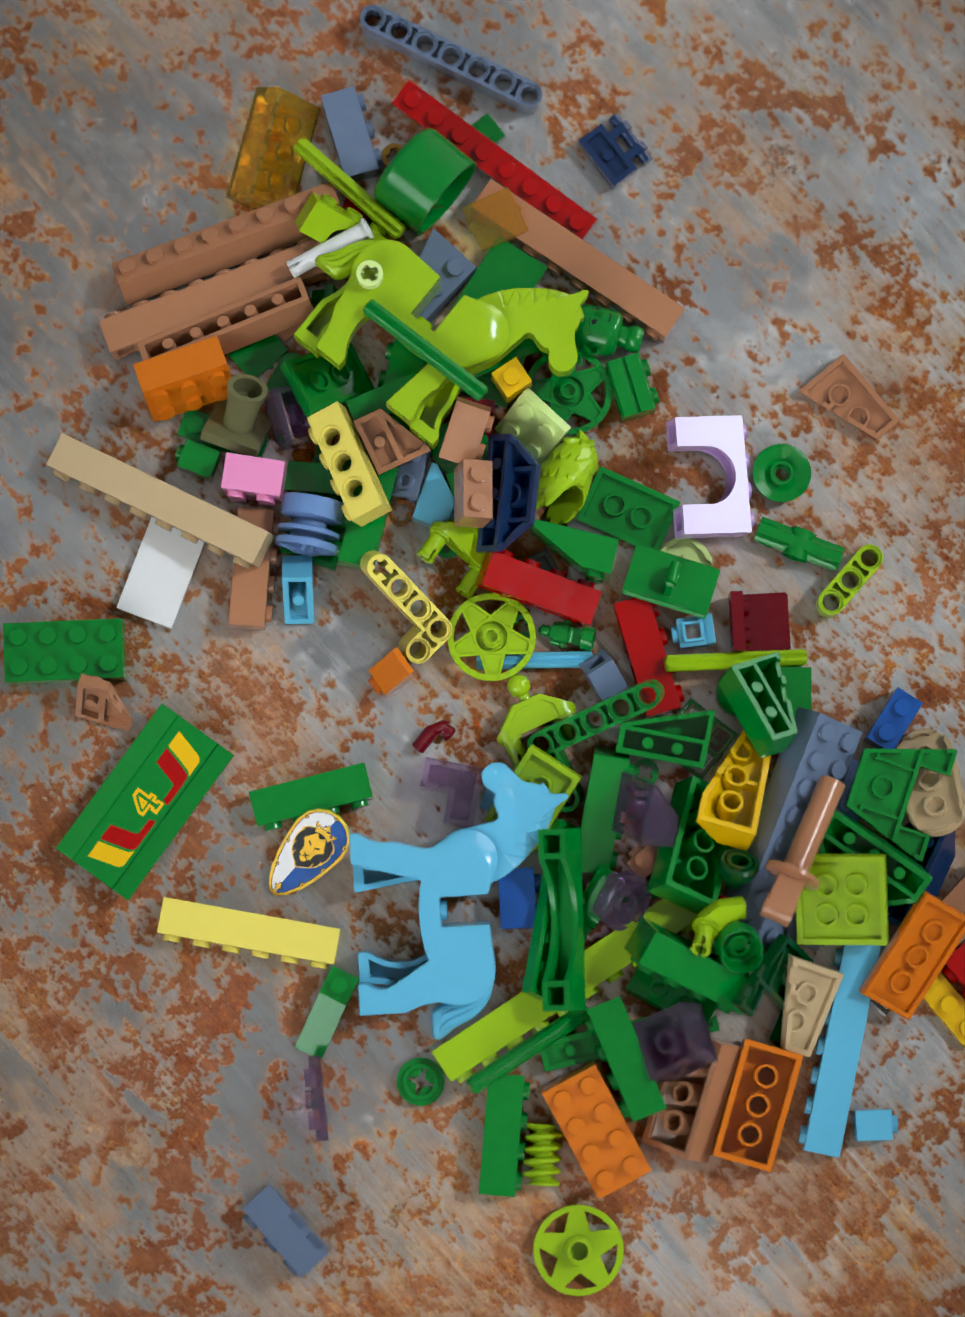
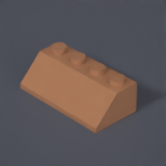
M675 1027L658 1083L659 1091L667 1109L648 1117L641 1142L687 1160L709 1162L742 1047L715 1037ZM692 1065V1067L690 1068L692 1070H686L687 1068L685 1067ZM681 1071L686 1072V1073H683V1074H681V1075H679V1076H677V1075L670 1076L671 1073L677 1074V1073H679V1072H681Z

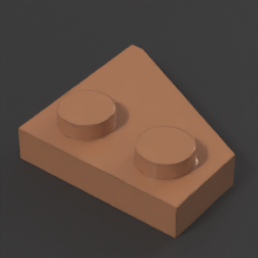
M381 408L353 420L378 475L430 451L424 442Z
M81 674L78 681L75 716L130 732L133 719L111 682L103 680L98 676Z

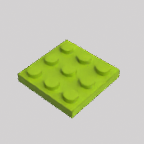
M816 854L809 873L820 881V886L818 890L802 889L797 901V945H888L886 854Z

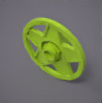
M496 593L479 594L460 605L450 620L453 629L451 636L447 640L450 654L457 666L473 678L490 682L508 679L519 673L533 655L536 645L535 625L527 609L518 601ZM486 600L505 602L491 615L475 604ZM518 612L523 615L528 624L530 639L513 630ZM463 613L470 632L454 642L455 626ZM505 655H525L514 668L501 673ZM480 656L485 674L469 668L460 658Z
M579 1204L562 1207L554 1211L543 1221L535 1236L533 1252L535 1264L540 1275L551 1287L567 1295L586 1296L604 1289L614 1280L622 1265L624 1245L618 1227L607 1214L592 1206ZM585 1212L600 1217L611 1229L591 1231ZM568 1213L565 1232H545L553 1220ZM617 1244L616 1261L608 1275L600 1256ZM540 1248L557 1258L552 1277L548 1275L542 1265ZM579 1273L595 1284V1286L585 1289L565 1287Z

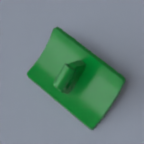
M637 544L622 593L705 619L720 570L706 564Z

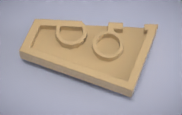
M789 954L780 1041L781 1047L807 1057L811 1056L844 974Z

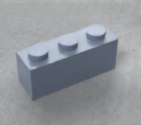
M355 86L321 95L323 109L341 170L355 182L379 176L378 166L383 165L379 148L373 149L370 139L375 138L371 121L365 122L362 112L367 110L363 94L357 95Z

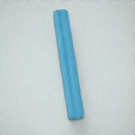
M591 651L533 652L530 661L523 669L580 668L579 664L593 656ZM505 655L502 669L514 668L525 655ZM476 656L477 669L484 670L480 656Z

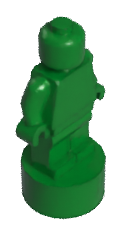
M567 620L563 622L555 621L551 628L549 625L542 624L538 629L540 636H549L550 643L562 649H566L565 645L567 643L580 646L582 650H593L596 628L585 626L583 629L570 627L571 621Z

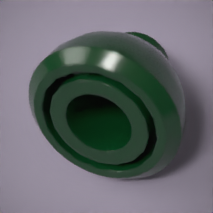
M741 849L723 851L718 858L719 873L725 880V885L730 889H740L742 885L748 884L756 877L760 869L758 860L751 853Z

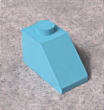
M433 462L412 516L413 522L429 528L433 521L454 519V497L438 464Z
M283 556L282 587L285 624H314L312 556Z

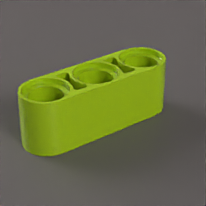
M871 544L861 547L823 590L815 605L820 616L824 618L837 616L876 572L883 562V554L879 547ZM866 552L873 554L876 564L871 567L864 565L861 561V554ZM846 574L854 576L857 581L856 587L852 589L846 588L842 584V576ZM827 596L835 598L838 604L837 609L833 611L825 609L822 603L823 598Z

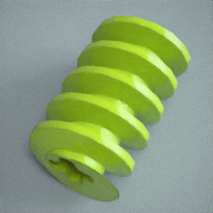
M527 1124L526 1128L534 1131V1134L525 1137V1140L533 1143V1146L525 1148V1152L532 1155V1158L524 1160V1164L532 1168V1170L523 1172V1176L531 1180V1182L526 1184L539 1186L560 1185L559 1180L552 1178V1175L561 1173L560 1168L553 1166V1163L562 1160L561 1156L554 1154V1151L560 1150L563 1147L562 1144L554 1141L557 1138L563 1137V1132L555 1129L558 1125Z

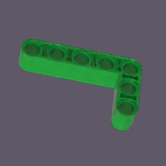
M655 679L642 681L539 729L530 736L527 747L529 749L532 744L538 747L537 737L544 736L548 739L550 745L548 750L543 751L574 771L565 753V748L652 709L664 698V687ZM644 687L654 689L656 693L655 701H647L643 697L642 690ZM618 699L627 701L629 704L628 713L623 714L616 709V701ZM590 712H598L602 716V725L595 726L590 722ZM564 724H571L575 728V738L565 736L563 733ZM580 782L573 791L575 802L573 804L566 803L561 810L562 812L573 811L584 800V791Z

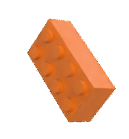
M745 1038L742 1040V1050L711 1155L771 1172L804 1055Z
M593 1060L540 1088L543 1097L598 1199L652 1171Z

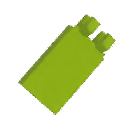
M533 744L529 747L514 771L525 782L537 783L539 785L544 782L551 794H568V798L555 807L547 829H550L582 778L581 775ZM494 804L484 819L486 822L494 821L498 818ZM538 843L531 852L536 851V849L538 848Z

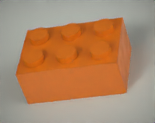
M218 336L133 364L154 423L161 420H169L175 415L187 411H195L204 405L227 399V384L232 376Z

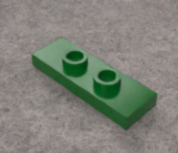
M637 968L626 986L627 993L702 1033L706 1031L718 1011V1008L714 1006L715 1003L708 999L701 1001L688 993L689 990L681 985L678 989L663 981L664 977L656 972L652 976Z

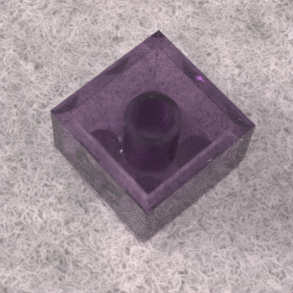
M680 1002L634 1023L650 1081L671 1082L718 1061L701 1004Z

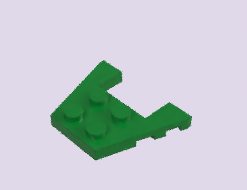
M862 749L844 806L913 859L922 862L930 836L901 825L919 768L950 776L958 750Z

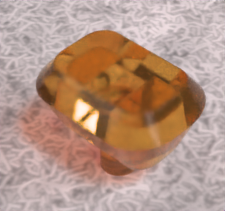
M295 448L291 453L294 461L311 462L315 454L310 448Z

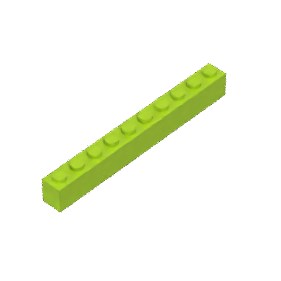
M662 899L584 950L586 1000L599 992L596 986L607 980L611 984L622 977L624 973L621 969L630 963L634 968L638 966V964L630 960L632 955L625 949V946L641 917L674 933L681 930L685 935L692 930V923L698 914ZM521 992L433 1050L432 1053L449 1080L452 1082L457 1079L460 1084L474 1074L472 1071L473 1067L481 1062L484 1067L499 1058L497 1051L505 1046L509 1050L513 1049L525 1041L521 1035L531 1029L535 1034L549 1025L547 1018L555 1013L561 1017L569 1011H543L542 1000Z

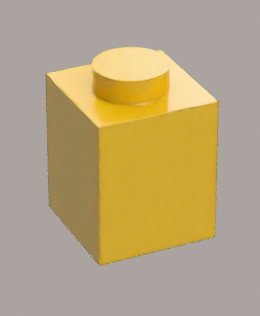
M517 357L491 373V380L506 403L520 396L527 388H532V380Z

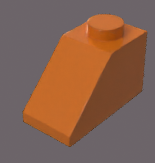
M396 647L368 670L371 678L367 681L377 695L382 692L385 697H388L413 680L415 673L401 651Z

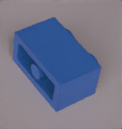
M897 687L863 741L876 749H895L923 703Z
M534 867L515 868L498 880L501 930L533 928L537 908L535 892H539L541 885L540 874H534Z

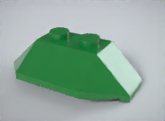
M835 810L819 847L820 854H886L888 906L916 903L933 877L909 855L869 827Z

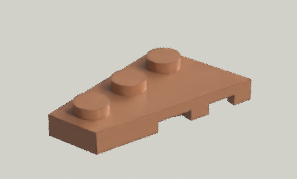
M844 353L798 391L876 440H879L900 422L899 418Z

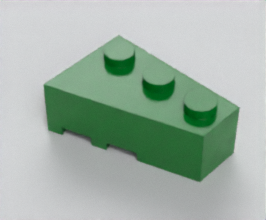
M780 651L730 666L718 684L760 759L785 751L798 733L791 700H787L785 691L786 678L785 675H782L779 664L781 660Z

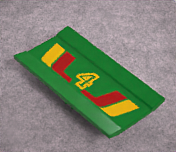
M161 704L56 849L129 901L234 755L167 706Z

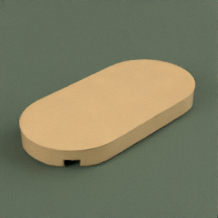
M921 728L908 733L902 739L903 741L899 747L897 746L896 748L953 749V745L946 735L938 733L937 730ZM956 758L950 776L919 768L906 809L911 825L918 832L933 837L944 836L955 831L965 819V794Z

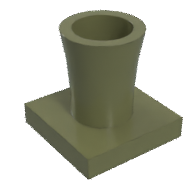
M239 374L231 377L227 384V399L217 402L202 430L200 439L242 455L257 457L275 420L274 416L260 411L268 395L267 385L261 379L252 375Z

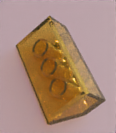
M257 87L226 198L247 208L258 209L297 194L306 161L294 151V146L301 138L312 142L321 108L281 87Z

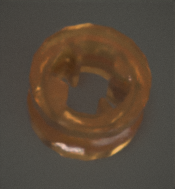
M406 499L394 500L390 504L392 511L388 512L389 519L396 526H407L412 522L414 507ZM403 505V509L407 507L410 511L406 513V519L399 520V516L397 518L393 516V513L397 512V506Z

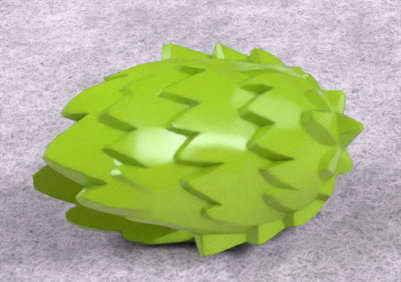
M580 430L574 437L563 438V442L556 446L550 452L549 457L541 463L536 510L544 505L546 507L549 506L546 518L550 519V523L558 525L567 524L576 516L578 511L584 506L593 476L598 470V453L595 449L594 439H588L583 431Z

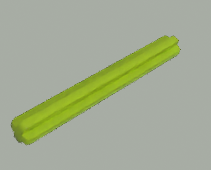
M302 138L297 141L294 151L392 238H400L406 230L403 223L311 142Z
M804 649L668 655L664 658V668L667 672L729 669L732 665L780 651L781 656L780 667L804 666L807 664V652Z

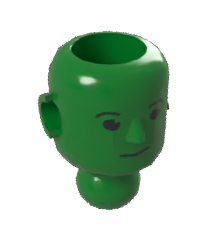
M589 304L581 306L585 318L584 322L579 324V328L575 333L576 349L584 351L589 355L600 356L613 355L617 346L625 348L629 353H638L640 351L644 330L640 326H622L623 316L618 311Z

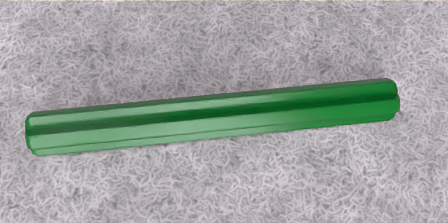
M371 299L365 305L363 312L366 316L471 397L480 401L488 391L487 386L378 302Z
M586 1006L584 1010L567 1012L466 1080L468 1089L474 1094L480 1093L584 1023L583 1018L588 1017L586 1010L589 1008Z

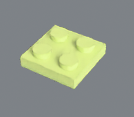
M527 388L521 393L495 429L500 434L515 435L541 465L571 427L533 391Z

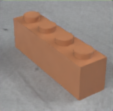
M238 507L239 518L270 532L272 535H279L278 524L280 523V518H275L274 509ZM273 541L259 568L251 564L248 569L236 563L233 565L229 613L230 628L266 630V623H272L273 605H268L269 593L274 594L275 576H270L271 564H277L278 547H273Z

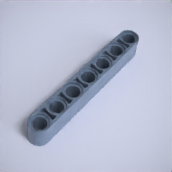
M368 5L361 11V30L367 37L522 113L533 114L541 107L542 89L537 83L378 5ZM375 16L381 22L377 26H369L366 24V20L369 17ZM396 29H402L407 33L402 39H395L391 34ZM421 42H429L433 48L428 52H422L417 46ZM453 54L458 57L459 61L449 65L443 59L445 56ZM474 67H480L485 73L483 76L476 78L470 75L469 71ZM499 80H507L511 86L507 90H499L495 84ZM530 92L536 95L537 99L532 103H526L522 100L521 96Z

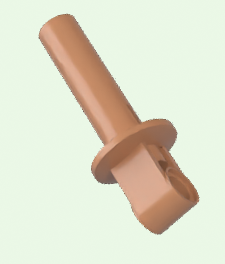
M825 775L820 776L784 862L778 860L767 861L765 868L776 879L767 894L759 915L788 927L796 910L797 901L802 889H819L820 881L810 874L809 871L845 788V785L839 780Z

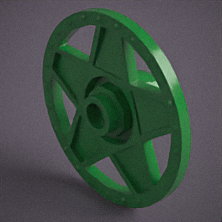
M578 349L576 350L581 353L582 359L594 367L581 371L574 369L571 374L558 377L551 372V378L532 381V388L530 389L543 402L549 403V407L565 422L573 414L590 421V423L581 427L571 428L565 436H574L580 430L585 433L596 427L606 416L612 401V384L605 367L594 356ZM548 355L542 356L532 366L528 373L531 380L538 369L548 361ZM604 381L606 397L601 409L591 393Z

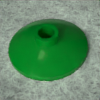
M775 444L767 447L757 456L753 465L752 477L757 490L764 497L775 502H789L800 497L809 486L811 466L805 454L798 448L788 444ZM776 471H785L786 478L783 480L778 479L775 475Z

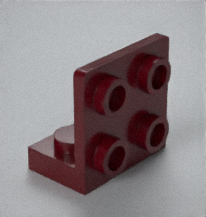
M731 591L729 593L731 652L791 649L787 593L743 594V591Z

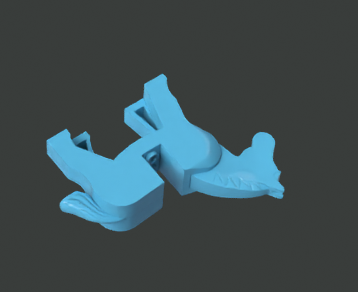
M492 762L483 770L482 781L486 788L495 793L494 805L498 813L496 820L457 829L431 847H419L398 841H376L364 836L360 832L349 834L354 893L415 880L421 881L419 920L426 951L423 955L412 959L393 960L381 957L369 950H359L360 983L358 991L360 1016L407 1013L423 1005L440 1003L431 1012L432 1036L434 1039L440 1040L454 1028L473 1019L482 1011L491 997L496 974L491 921L443 923V920L448 918L447 900H441V897L488 894L491 883L510 873L530 854L538 843V829L548 828L555 807L568 798V794H551L544 782L540 785L525 782L506 764ZM372 984H385V985H388V986H386V987H377V986H374V985H372Z

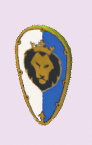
M317 808L306 811L296 820L285 836L272 863L269 876V889L272 894L280 896L303 889L331 870L344 857L349 848L350 833L347 824L340 815L328 809Z

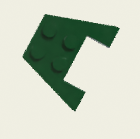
M779 934L764 954L761 964L752 971L735 995L732 1004L741 1013L753 1017L764 993L781 1010L769 1039L780 1049L786 1050L780 1046L788 956L790 954L813 962V960L789 936Z

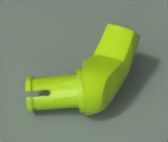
M743 897L718 899L696 916L692 923V930L695 933L691 947L693 954L698 956L700 947H703L701 957L708 956L711 953L713 937L718 935L726 924L746 919V903Z

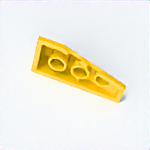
M744 730L701 795L696 822L717 843L747 851L756 836L771 755L760 759Z

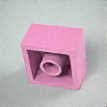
M226 452L221 489L231 502L245 504L247 499L258 501L259 506L275 508L276 504H282L285 493L286 462Z

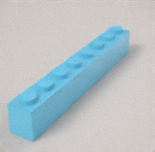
M842 945L841 949L836 948L833 966H837V971L844 974L824 1022V1025H826L824 1037L819 1036L817 1040L815 1054L820 1055L818 1067L813 1066L809 1083L814 1084L812 1096L807 1095L804 1105V1113L808 1114L806 1126L801 1125L798 1143H802L801 1150L840 1158L871 1000L863 995L859 989L879 959L881 945Z

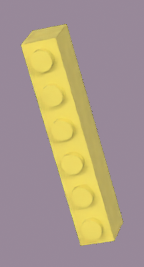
M164 897L157 933L164 934L163 940L181 943V938L193 939L192 945L210 948L211 943L223 945L222 951L239 954L240 948L252 950L251 956L269 959V954L281 955V961L298 964L299 959L311 961L310 967L327 970L328 964L335 965L341 929Z

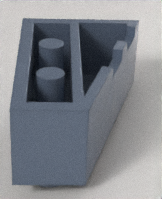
M434 228L419 257L441 277V290L420 314L429 322L450 303L476 271V267Z
M271 1183L242 1208L246 1213L243 1219L253 1230L257 1228L261 1230L266 1236L263 1241L274 1253L278 1250L285 1259L283 1261L284 1265L294 1275L298 1274L302 1278L331 1251Z

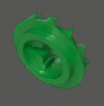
M427 1058L409 1060L401 1067L397 1076V1088L400 1095L408 1103L416 1106H425L433 1103L440 1097L444 1089L445 1079L441 1068L434 1061ZM423 1069H426L425 1079L430 1081L429 1083L434 1084V1086H423L419 1094L416 1095V1084L409 1080L408 1076L412 1078L419 1077Z

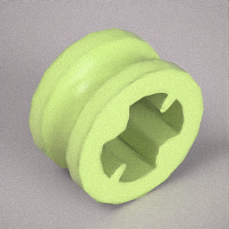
M373 260L362 262L356 270L359 285L367 290L379 287L383 281L382 267ZM368 268L370 271L376 270L378 274H375V281L371 282L369 278L362 279L361 276H365V269Z

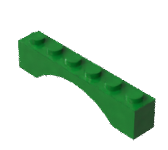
M581 828L538 829V858L547 884L551 913L550 948L542 979L543 1011L586 1009Z

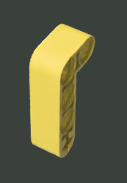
M368 551L361 558V570L414 625L401 638L398 648L409 661L416 664L424 663L449 639L453 630L452 624L388 556L379 551ZM375 560L379 561L378 565L387 572L385 575L374 570L373 562ZM400 579L402 582L400 591L392 593L391 584L393 581ZM420 600L422 604L420 611L412 614V603ZM435 621H440V631L432 635L430 631L431 625ZM419 641V652L415 655H410V646L414 642Z

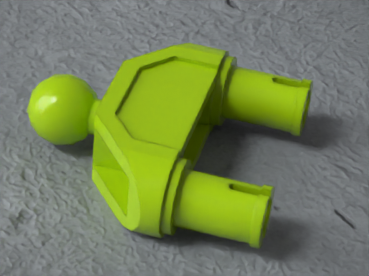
M454 519L433 521L430 526L429 537L416 554L423 561L433 564L434 559L445 544L468 564L469 568L455 589L457 592H460V595L470 599L478 588L475 584L486 553L476 552L479 528L454 526Z
M521 674L513 675L508 680V692L512 696L518 697L519 702L510 706L496 737L498 744L505 747L514 770L520 763L518 755H520L522 760L526 754L525 747L520 739L523 737L522 734L553 719L554 721H559L576 712V706L573 702L540 693L530 696L528 693L531 686L530 681ZM564 724L563 733L568 738H574L572 729L576 736V730L571 724Z

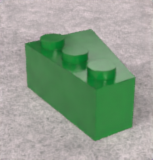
M715 709L621 722L615 752L704 769Z

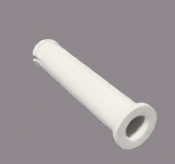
M361 218V222L292 260L286 261L287 266L291 267L289 270L294 278L316 267L315 259L318 255L336 251L353 242L368 238L374 239V235L366 220Z

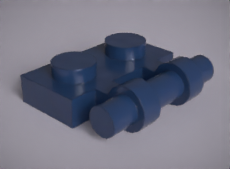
M617 113L608 120L614 127L613 130L608 132L601 123L578 141V144L613 188L637 172L636 166L632 163L633 159L638 158L644 166L653 159L647 152L648 147L646 144L636 138L631 131V125L627 120L623 121ZM622 137L630 147L628 151L624 152L616 142L618 138Z

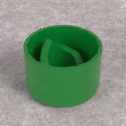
M433 128L422 129L398 151L381 174L374 189L375 200L415 234L420 236L433 227L454 204L471 180L477 163Z

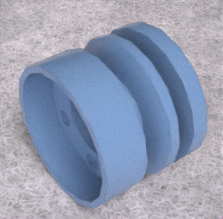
M284 493L281 514L293 520L292 522L278 524V530L287 534L276 535L275 544L289 549L291 552L307 556L336 555L337 546L326 541H338L339 534L327 529V527L342 524L343 511L341 506L344 503L313 494Z

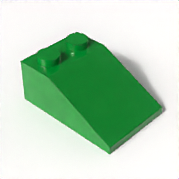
M535 519L534 524L530 527V533L577 573L586 576L585 580L595 584H602L603 580L609 582L619 539Z

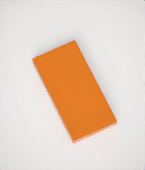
M924 890L917 902L909 910L859 991L889 1010L910 1020L964 936L965 914Z

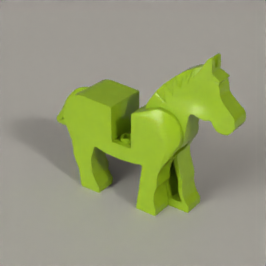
M362 240L316 257V266L334 280L344 279L350 276V279L335 293L322 299L294 333L295 341L317 358L321 355L341 371L346 364L347 352L352 338L366 322L371 320L364 314L363 309L373 299L472 376L495 366L524 340L532 339L539 350L548 354V367L554 375L562 377L571 374L577 364L578 354L575 344V333L579 328V324L584 322L585 317L581 306L588 298L589 291L583 290L569 295L546 288H516L498 291L479 299L464 295L433 332L431 330L432 324L420 316V314L441 290V277L401 242L395 240ZM367 260L377 262L383 270V281L379 287L373 290L362 288L356 277L358 266ZM367 268L364 270L365 276L361 277L363 280L369 278L373 282L376 280L375 274H378L376 270L370 271ZM428 363L386 402V406L410 426V432L434 449L439 443L442 423L452 411L461 388Z

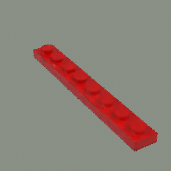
M407 81L391 103L393 107L423 129L433 128L475 161L477 169L582 240L596 222V217L412 81Z

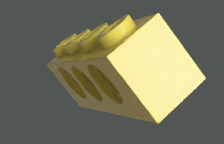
M337 401L307 417L311 427L308 429V433L312 441L320 447L322 452L319 454L320 461L324 468L331 472L333 479L330 480L334 492L338 496L341 495L344 502L341 508L347 520L353 521L362 527L392 511L348 409ZM340 434L338 443L332 446L333 437ZM351 459V466L348 470L343 471L344 463ZM362 485L363 489L361 494L357 497H354L355 489L358 486Z

